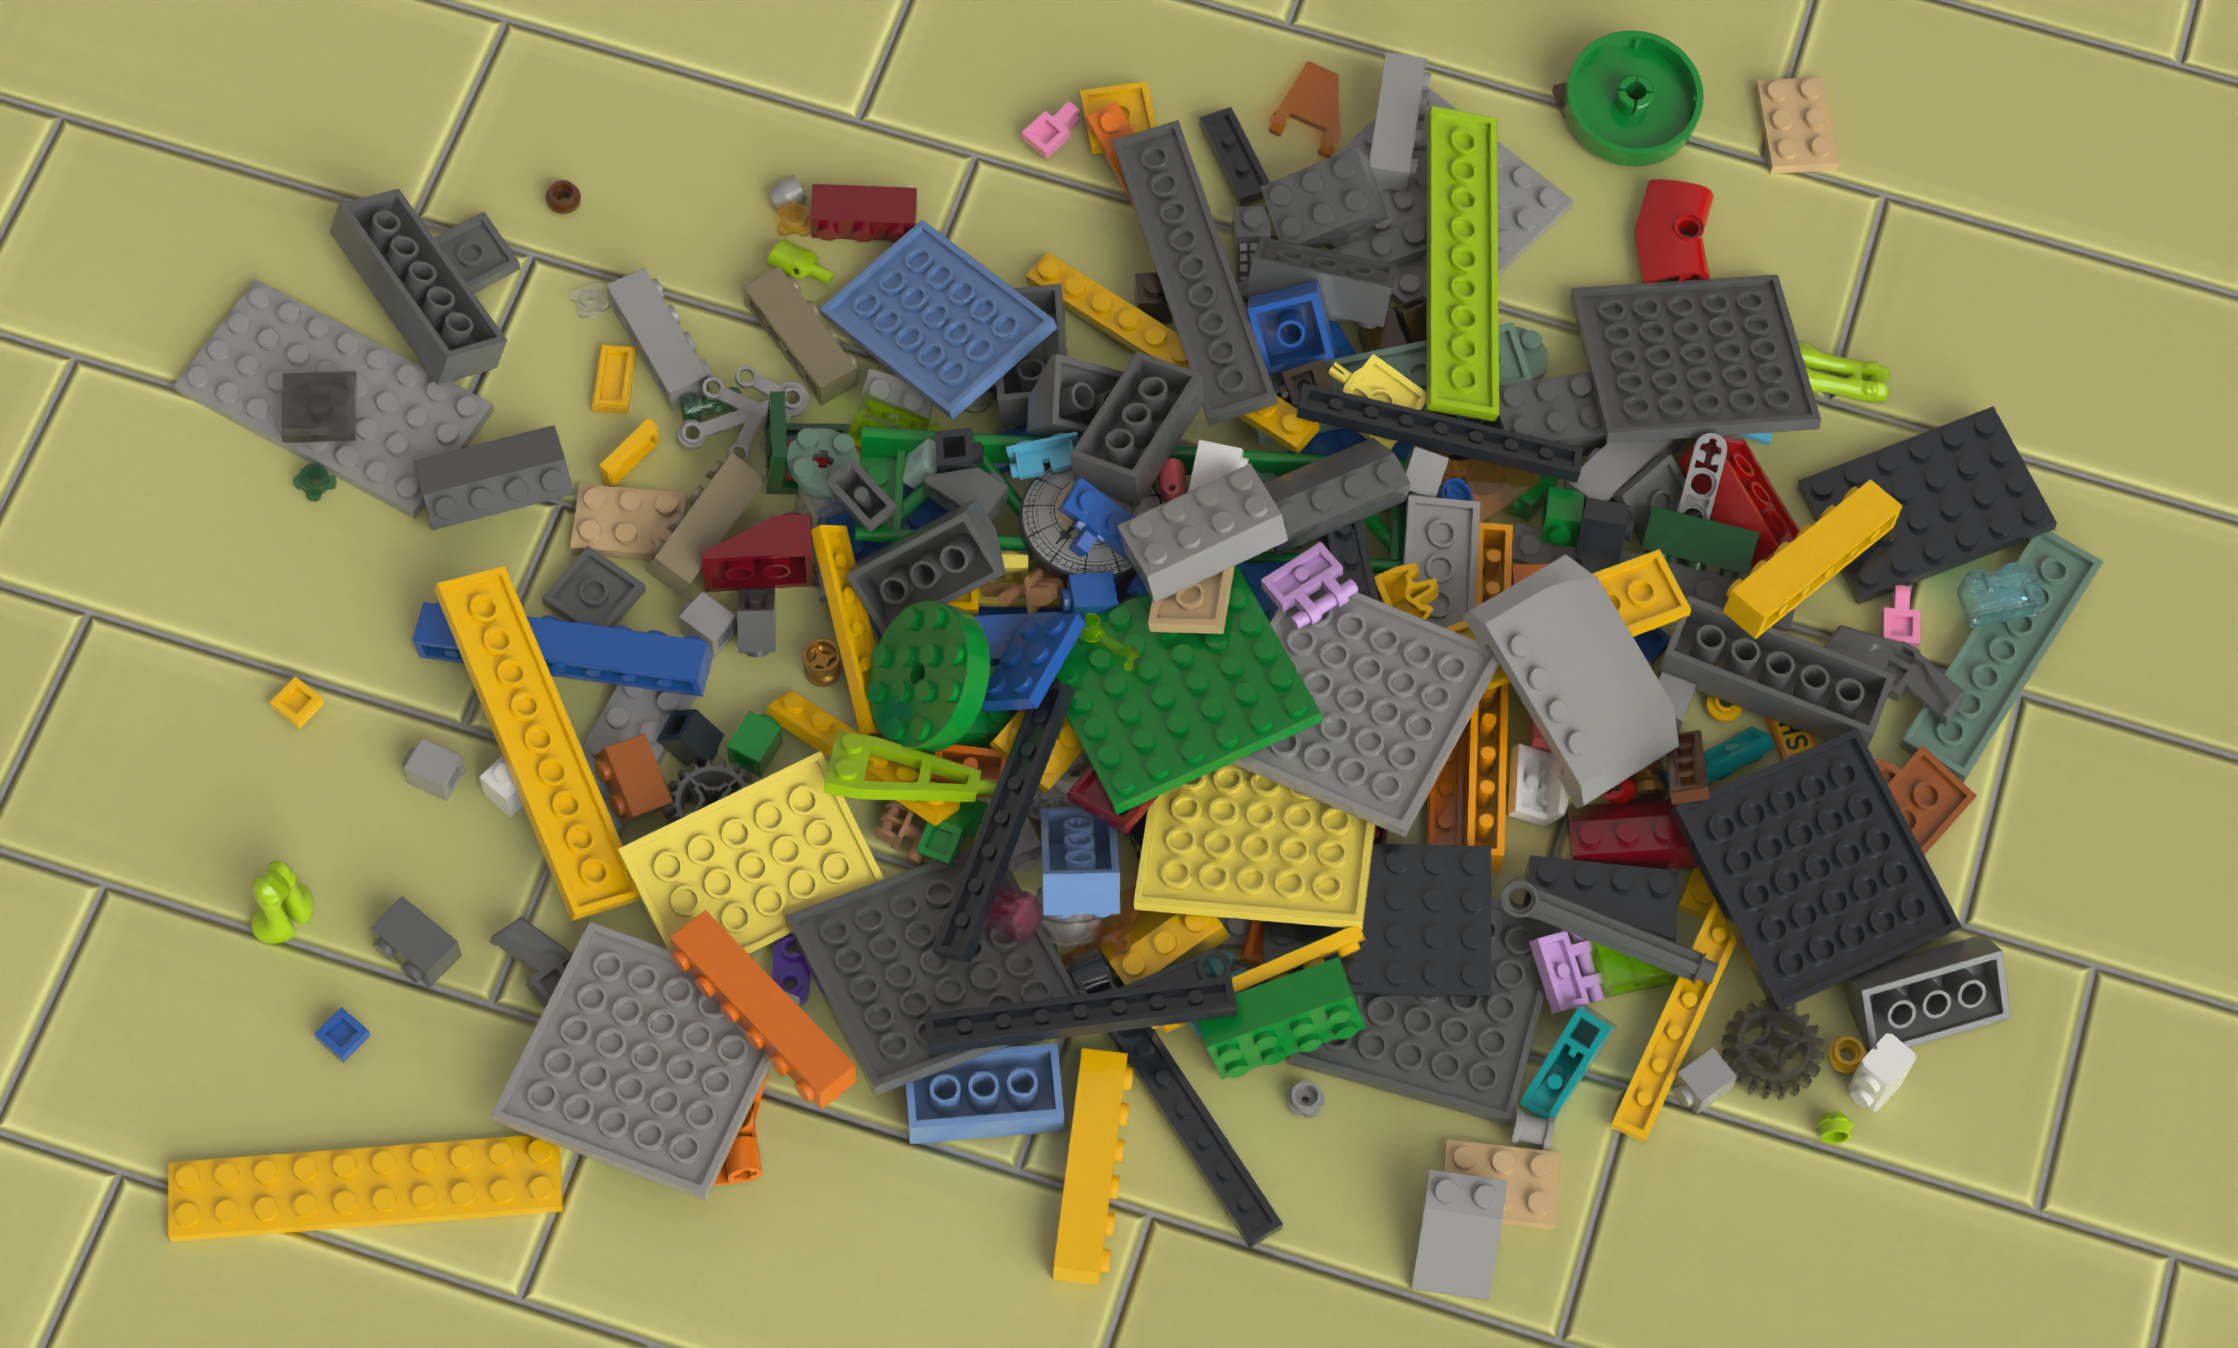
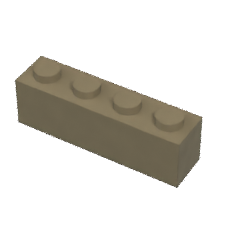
M778 266L743 286L745 305L821 406L857 386L856 370L859 367L856 359L849 351L844 352L839 346V339L832 327L829 325L825 327L820 321L819 312L813 302L810 300L806 302L800 294V287L793 276H786Z
M733 453L728 456L724 463L719 459L716 460L705 475L710 479V482L705 488L698 485L687 499L686 503L691 506L685 515L680 511L677 513L667 527L672 532L666 541L659 538L647 554L652 558V561L645 570L678 595L685 591L702 568L701 552L721 542L766 480V477Z

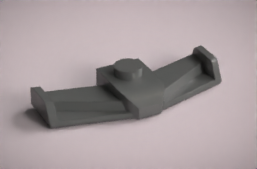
M1839 625L1823 646L1824 648L1895 674L1896 676L1888 697L1898 702L1906 690H1908L1934 713L1945 726L1950 723L1962 705L1966 693L1927 660L1919 649L1904 641L1898 642Z
M519 917L492 935L490 943L494 946H499L535 972L533 976L528 978L525 986L546 1008L573 954L524 918Z

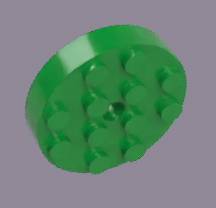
M1628 30L1602 36L1590 43L1578 55L1565 85L1563 105L1571 131L1590 152L1618 165L1647 166L1670 158L1684 147L1693 134L1701 115L1704 96L1700 75L1685 52L1671 41L1656 34ZM1628 95L1636 96V97L1639 99V100H1637V102H1636V104H1635V107H1634V102H1635V100H1634V99H1631Z
M921 601L905 608L891 622L879 644L872 651V666L866 697L870 702L875 724L888 741L922 752H938L952 746L963 737L975 721L982 707L990 673L988 642L978 620L962 608L936 601Z

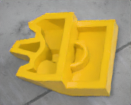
M1417 562L1397 566L1374 576L1380 602L1426 621L1434 610L1428 604L1439 596V586L1436 578L1415 582L1419 576Z

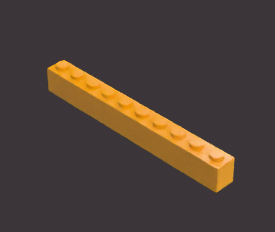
M1479 523L1475 607L1511 587L1513 525ZM1509 683L1484 692L1467 723L1463 846H1491V873L1493 874L1500 873L1505 850Z

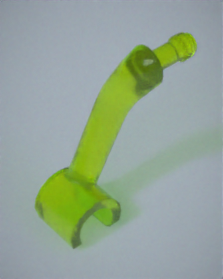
M1087 613L1084 619L1090 628L1084 627L1081 631L1085 640L1088 642L1099 641L1119 656L1127 657L1124 670L1130 672L1133 669L1135 658L1140 656L1139 650L1134 646L1123 644L1106 634L1100 617L1096 613Z

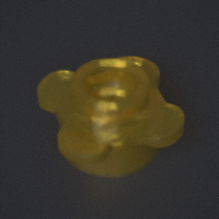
M796 202L780 207L778 209V216L780 217V224L777 226L778 233L782 236H788L789 234H799L803 237L808 236L811 233V226L809 225L811 208Z

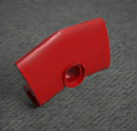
M1652 179L1649 181L1634 230L1642 283H1651L1677 276L1678 281L1710 279L1702 237L1714 199V194L1710 189L1702 185L1677 180Z

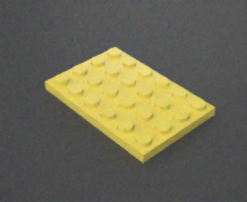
M821 751L617 850L665 949L672 951L670 937L706 910L750 954L790 934L786 925L785 915L884 880L844 796L823 793L828 764Z

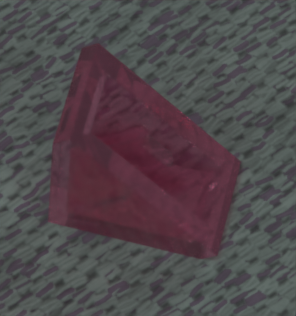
M1000 887L986 924L1026 946L1044 918L1043 908L1036 896L1031 892Z

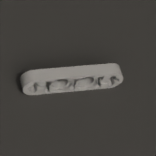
M1707 433L1697 439L1677 512L1684 513L1687 509L1695 508L1701 512L1703 519H1710L1727 455V444L1722 436L1716 433ZM1710 439L1716 440V447L1721 448L1720 454H1714L1710 465H1717L1716 473L1707 468H1695L1696 460L1704 463L1706 452L1700 450L1701 444H1708ZM1699 473L1708 475L1712 481L1710 491L1703 495L1695 493L1691 487L1692 478ZM1671 556L1670 562L1679 564L1677 563L1678 557Z

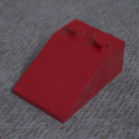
M787 512L781 516H772L701 552L705 593L739 591V588L814 586L810 514Z

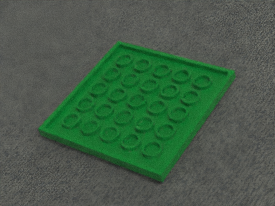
M1237 565L1234 568L1223 634L1150 632L1148 620L1152 598L1149 593L1145 596L1139 595L1119 604L1113 610L1101 612L1084 620L1086 623L1053 680L1056 683L1069 684L1075 690L1066 718L1117 815L1323 721L1319 708Z

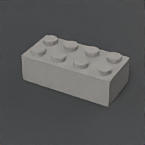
M1251 463L1117 525L1124 551L1154 603L1288 541L1282 513Z

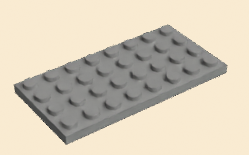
M256 279L174 384L176 392L414 519L425 506L414 460L468 447L494 411L493 404L452 382L437 385L424 367Z

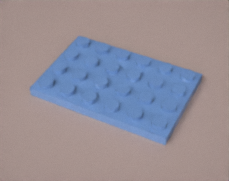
M924 220L917 223L819 308L822 316L952 420L1058 328L1052 317Z

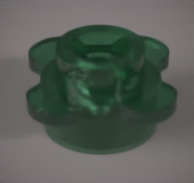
M314 462L301 469L299 475L294 477L293 484L295 488L302 489L306 493L309 501L317 502L321 499L323 493L337 486V480L335 476L328 475L323 465ZM318 480V483L312 484V481Z

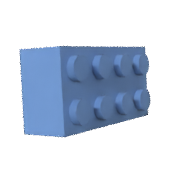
M1080 807L1040 808L1043 916L1052 915L1055 918H1069L1073 915H1091L1103 918L1111 914H1120V869L1117 828Z
M1057 1043L1000 1048L905 1084L910 1144L1064 1131V1107Z

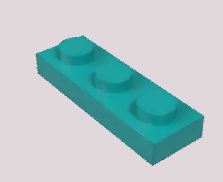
M1751 726L1704 751L1708 784L1715 780L1727 778L1732 774L1733 770L1747 763L1757 762L1765 753L1775 749L1771 735ZM1668 771L1661 774L1665 787L1669 789Z

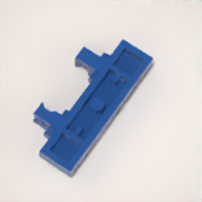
M1082 477L1077 479L1058 509L1075 522L1073 528L1078 531L1068 549L1078 557H1082L1088 554L1097 541L1099 544L1104 543L1130 562L1124 551L1117 525L1134 518V516ZM1136 573L1126 590L1134 598L1139 595L1145 596L1148 593Z

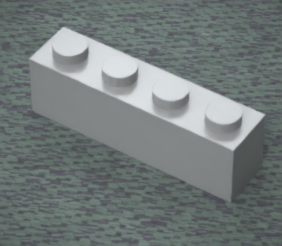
M1386 52L1369 159L1378 188L1406 192L1409 178L1416 179L1419 159L1412 158L1413 150H1420L1423 130L1416 129L1417 121L1424 122L1427 101L1421 100L1422 92H1429L1431 73L1425 72L1427 58Z
M642 268L607 284L609 304L634 347H636L638 354L671 411L703 397L701 388L704 381L712 377L710 368L703 358L698 360L695 355L696 347L689 332L682 333L678 326L680 319L673 305L667 306L663 300L664 292L658 279H651L646 269ZM707 384L706 389L710 393L709 384Z
M1685 438L1607 443L1602 449L1596 448L1590 453L1585 464L1581 467L1577 483L1563 481L1564 489L1585 492L1583 515L1587 497L1618 503L1614 494L1662 453L1673 455L1684 444Z

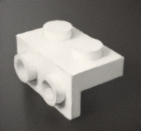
M1520 743L1511 748L1508 816L1546 827L1565 815L1568 807L1566 790L1558 778L1564 772L1552 752L1548 753Z

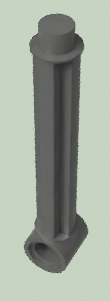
M1514 877L1502 891V906L1513 917L1536 918L1693 982L1692 984H1695L1697 979L1711 985L1719 964L1706 959V952L1703 954L1546 891L1544 887L1539 886L1530 877ZM1519 887L1527 889L1531 894V903L1525 906L1514 903L1511 897L1512 890Z

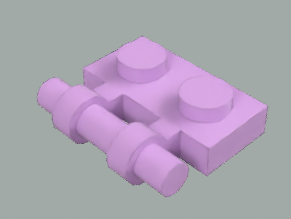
M1321 542L1261 579V588L1283 613L1295 605L1300 610L1290 617L1292 625L1297 630L1307 624L1313 625L1320 621L1322 614L1335 606L1340 608L1348 603L1350 596L1358 592V587L1352 579L1341 585L1335 580L1343 575V566ZM1323 588L1327 594L1313 602L1309 596Z
M1563 931L1529 942L1552 1014L1605 999L1601 984L1604 981L1601 972H1596L1590 953L1594 951L1590 940L1586 941L1583 937Z

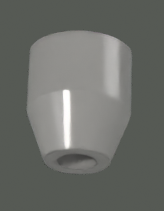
M795 175L778 182L768 193L776 209L790 208L806 200L805 194Z

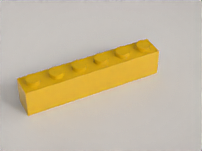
M1871 479L1860 488L1854 486L1846 493L1839 505H1830L1814 525L1811 523L1806 524L1799 531L1794 541L1791 543L1785 541L1777 548L1770 560L1767 562L1761 560L1757 563L1745 580L1737 579L1726 592L1728 600L1723 612L1754 639H1757L1894 528L1903 506Z
M1082 1048L1053 1266L1054 1280L1099 1285L1101 1272H1109L1111 1250L1104 1249L1105 1235L1113 1236L1116 1213L1108 1211L1110 1198L1118 1199L1120 1176L1113 1175L1114 1163H1122L1125 1139H1118L1119 1126H1127L1129 1103H1122L1123 1091L1131 1090L1134 1067H1126L1128 1053Z

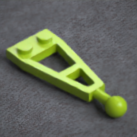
M837 730L823 793L868 800L976 802L977 794L993 796L998 782L980 779L981 770L912 748H906L900 744L875 736ZM871 755L919 769L918 781H865ZM932 774L963 784L930 783Z

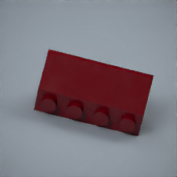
M1671 799L1627 802L1623 805L1610 803L1584 805L1579 808L1575 806L1567 807L1566 816L1571 860L1656 869L1698 867L1670 812L1672 808L1679 805H1672Z

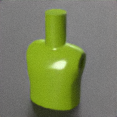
M782 239L775 245L767 260V265L772 268L779 266L786 276L791 275L794 279H802L809 275L826 285H830L835 275L832 271L818 265L819 258L813 251L802 248L785 239Z

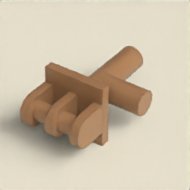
M1037 568L1024 579V583L988 582L983 585L982 590L984 597H998V601L1002 606H1009L1017 598H1026L1027 614H1033L1039 608L1048 605L1060 595L1061 589H1065V584L1059 578L1044 577L1043 568Z
M889 800L886 805L888 809L887 814H882L880 818L882 825L881 827H876L874 835L891 844V848L894 850L898 848L903 836L912 839L913 842L905 860L911 865L918 866L923 856L915 851L924 828L910 822L914 812L895 800ZM900 815L904 817V820L897 818V816ZM895 829L898 833L891 832V830Z

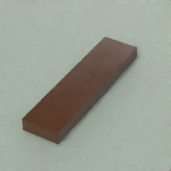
M1699 730L1678 733L1679 746L1666 754L1672 805L1710 799L1702 733Z

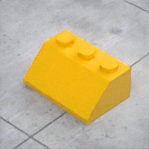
M1139 910L1095 942L1120 979L1127 985L1202 954L1207 950H1212L1227 940L1230 935L1217 917Z

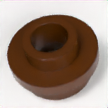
M560 180L553 183L548 189L546 202L549 209L553 212L569 214L579 207L581 194L574 184L566 180ZM563 197L569 198L565 201H559V199Z

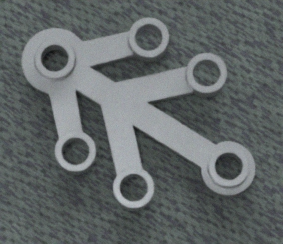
M749 365L741 366L735 374L736 384L743 389L751 387L767 396L770 395V391L785 392L786 423H789L791 417L801 415L809 405L808 391L798 382L788 381L781 385L775 384L758 376L756 370ZM743 371L749 372L752 375V381L749 383L743 382L740 379V373ZM709 377L704 381L701 388L703 396L708 400L717 399L738 410L702 423L697 420L684 421L677 430V442L686 450H695L703 444L705 437L744 424L736 443L729 448L727 458L733 450L740 449L744 453L743 461L747 462L749 459L748 449L763 417L766 416L769 399L758 403L724 387L723 382L719 378ZM715 383L719 387V392L717 394H710L706 389V385ZM786 394H796L798 403L789 404L786 401ZM695 428L698 431V438L689 439L685 433L686 429ZM765 436L760 441V448L764 453L766 449Z

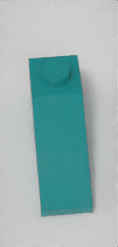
M1579 1006L1519 1104L1540 1118L1557 1117L1617 1025L1588 1006Z

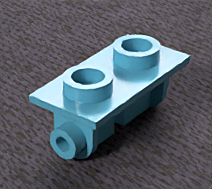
M1077 432L1057 433L1049 438L1035 441L1024 440L1016 445L1007 446L1006 450L1010 461L1012 477H1020V480L1045 475L1043 463L1047 462L1051 464L1052 473L1072 469L1070 454L1079 442Z

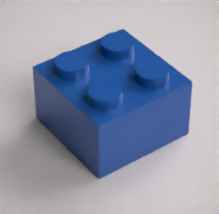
M1318 280L1249 296L1247 310L1268 374L1289 370L1321 358L1324 361L1334 359L1335 343Z

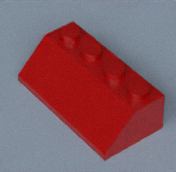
M1722 436L1727 444V455L1711 516L1715 522L1761 533L1753 564L1754 568L1761 560L1766 562L1770 560L1782 543L1794 541L1800 530L1745 439ZM1710 439L1708 444H1701L1700 450L1705 451L1706 456L1704 463L1696 460L1695 468H1707L1716 473L1717 465H1710L1712 456L1721 452V448L1715 445L1716 440ZM1694 445L1677 458L1684 469L1682 473L1685 479ZM1699 473L1692 478L1691 485L1695 487L1698 494L1703 495L1710 491L1712 481L1708 475Z

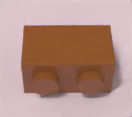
M645 733L605 747L594 756L596 759L595 770L597 776L602 782L606 783L610 793L609 804L615 816H619L622 825L660 812L665 806L673 803Z

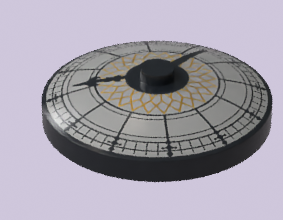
M1051 465L1044 469L1045 475L1034 477L1025 490L1021 501L1019 530L1026 550L1041 568L1067 582L1069 575L1112 571L1114 583L1118 584L1136 575L1137 572L1132 568V564L1104 543L1099 544L1096 541L1088 554L1082 557H1078L1068 549L1078 531L1073 528L1075 522L1058 509L1074 484L1072 469L1052 473ZM1153 484L1139 505L1103 493L1134 517L1163 504Z

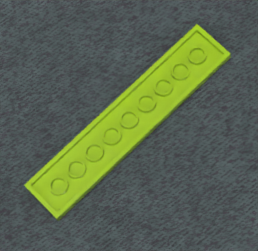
M1431 106L1427 112V410L1495 422L1499 416L1497 118Z

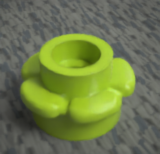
M1832 1111L1825 1113L1823 1118L1817 1122L1816 1130L1820 1133L1823 1142L1839 1144L1851 1139V1130L1854 1128V1122L1849 1120L1843 1112Z

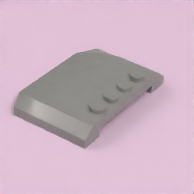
M1567 555L1560 557L1462 615L1480 646L1483 647L1486 644L1490 646L1564 773L1559 775L1558 778L1576 808L1589 803L1679 746L1674 705L1599 579Z

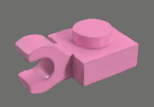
M1069 101L1054 116L1044 111L1021 132L1022 140L1047 160L1070 139L1069 130L1080 121V118L1076 116L1079 109Z
M1895 585V593H1891V608L1884 607L1881 613V637L1898 642L1904 641L1918 648L1920 644V610H1910V586Z

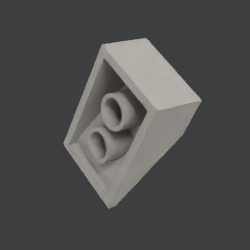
M1431 1169L1427 1172L1411 1289L1489 1300L1502 1225L1507 1181Z

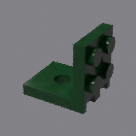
M770 391L764 424L766 448L764 457L767 476L766 494H806L798 488L797 482L785 480L787 441L792 442L797 438L798 432L805 428H826L851 436L850 424L786 423L785 392Z

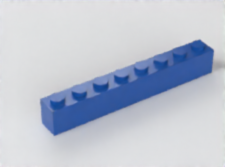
M423 602L412 639L420 658L465 664L440 603ZM526 616L551 676L703 697L713 657L708 642L697 636L686 635L682 638L668 636L656 630L646 633L632 631L630 628L620 625L609 628L597 626L589 621L573 623L561 621L553 616H543L542 618Z

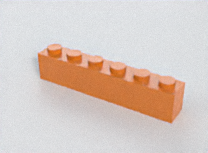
M706 910L670 937L672 947L670 957L678 969L682 972L688 970L696 978L695 984L701 993L707 998L713 996L720 1003L719 1008L725 1018L732 1024L738 1022L742 1026L749 1043L757 1050L763 1048L770 1056L769 1061L773 1068L781 1076L787 1074L795 1082L794 1087L806 1102L813 1101L822 1110L857 1082L855 1064Z

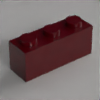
M812 184L811 238H820L825 241L852 239L858 242L878 240L895 243L917 223V188Z

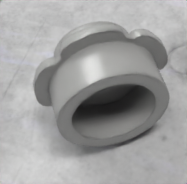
M1301 1081L1293 1085L1287 1094V1099L1290 1101L1288 1107L1297 1116L1314 1117L1320 1112V1107L1325 1103L1324 1093L1318 1085L1311 1081ZM1302 1098H1309V1102L1304 1103L1302 1101Z

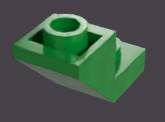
M976 799V802H961L959 810L939 825L934 826L927 822L915 852L953 867L965 836L975 839L989 804Z

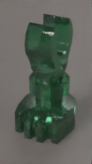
M729 387V388H728V389H730V390H733V391H735V392L741 394V391H740V388H739V387ZM695 393L680 396V410L683 421L697 420L701 423V413H705L708 416L713 415L714 411L734 412L738 410L717 399L708 400L703 395L701 399H697Z

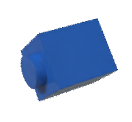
M1113 572L1069 575L1066 588L1060 591L1062 611H1068V614L1078 613L1083 620H1086L1101 612L1118 607Z

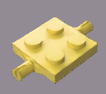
M1372 354L1366 364L1353 374L1337 362L1328 371L1330 376L1344 385L1342 392L1417 410H1421L1427 402V392L1375 354ZM1358 432L1366 439H1376L1390 450L1397 443L1395 440Z

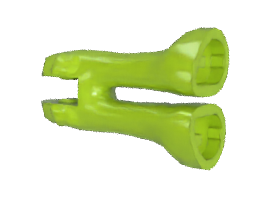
M1798 341L1813 392L1831 393L1862 402L1880 403L1887 400L1889 387L1883 383L1890 379L1888 367L1880 365L1877 361L1849 359L1821 352L1809 343ZM1817 371H1824V372L1836 373V374H1839V375L1844 376L1845 378L1838 377V376H1834V375H1829V374H1825V373L1817 372Z
M274 860L266 865L268 872L262 878L256 876L252 882L253 895L260 909L251 916L250 927L253 935L265 944H278L293 938L296 930L288 917L297 923L305 924L312 917L314 908L313 896L308 887L301 882H296V875L287 864L280 860Z

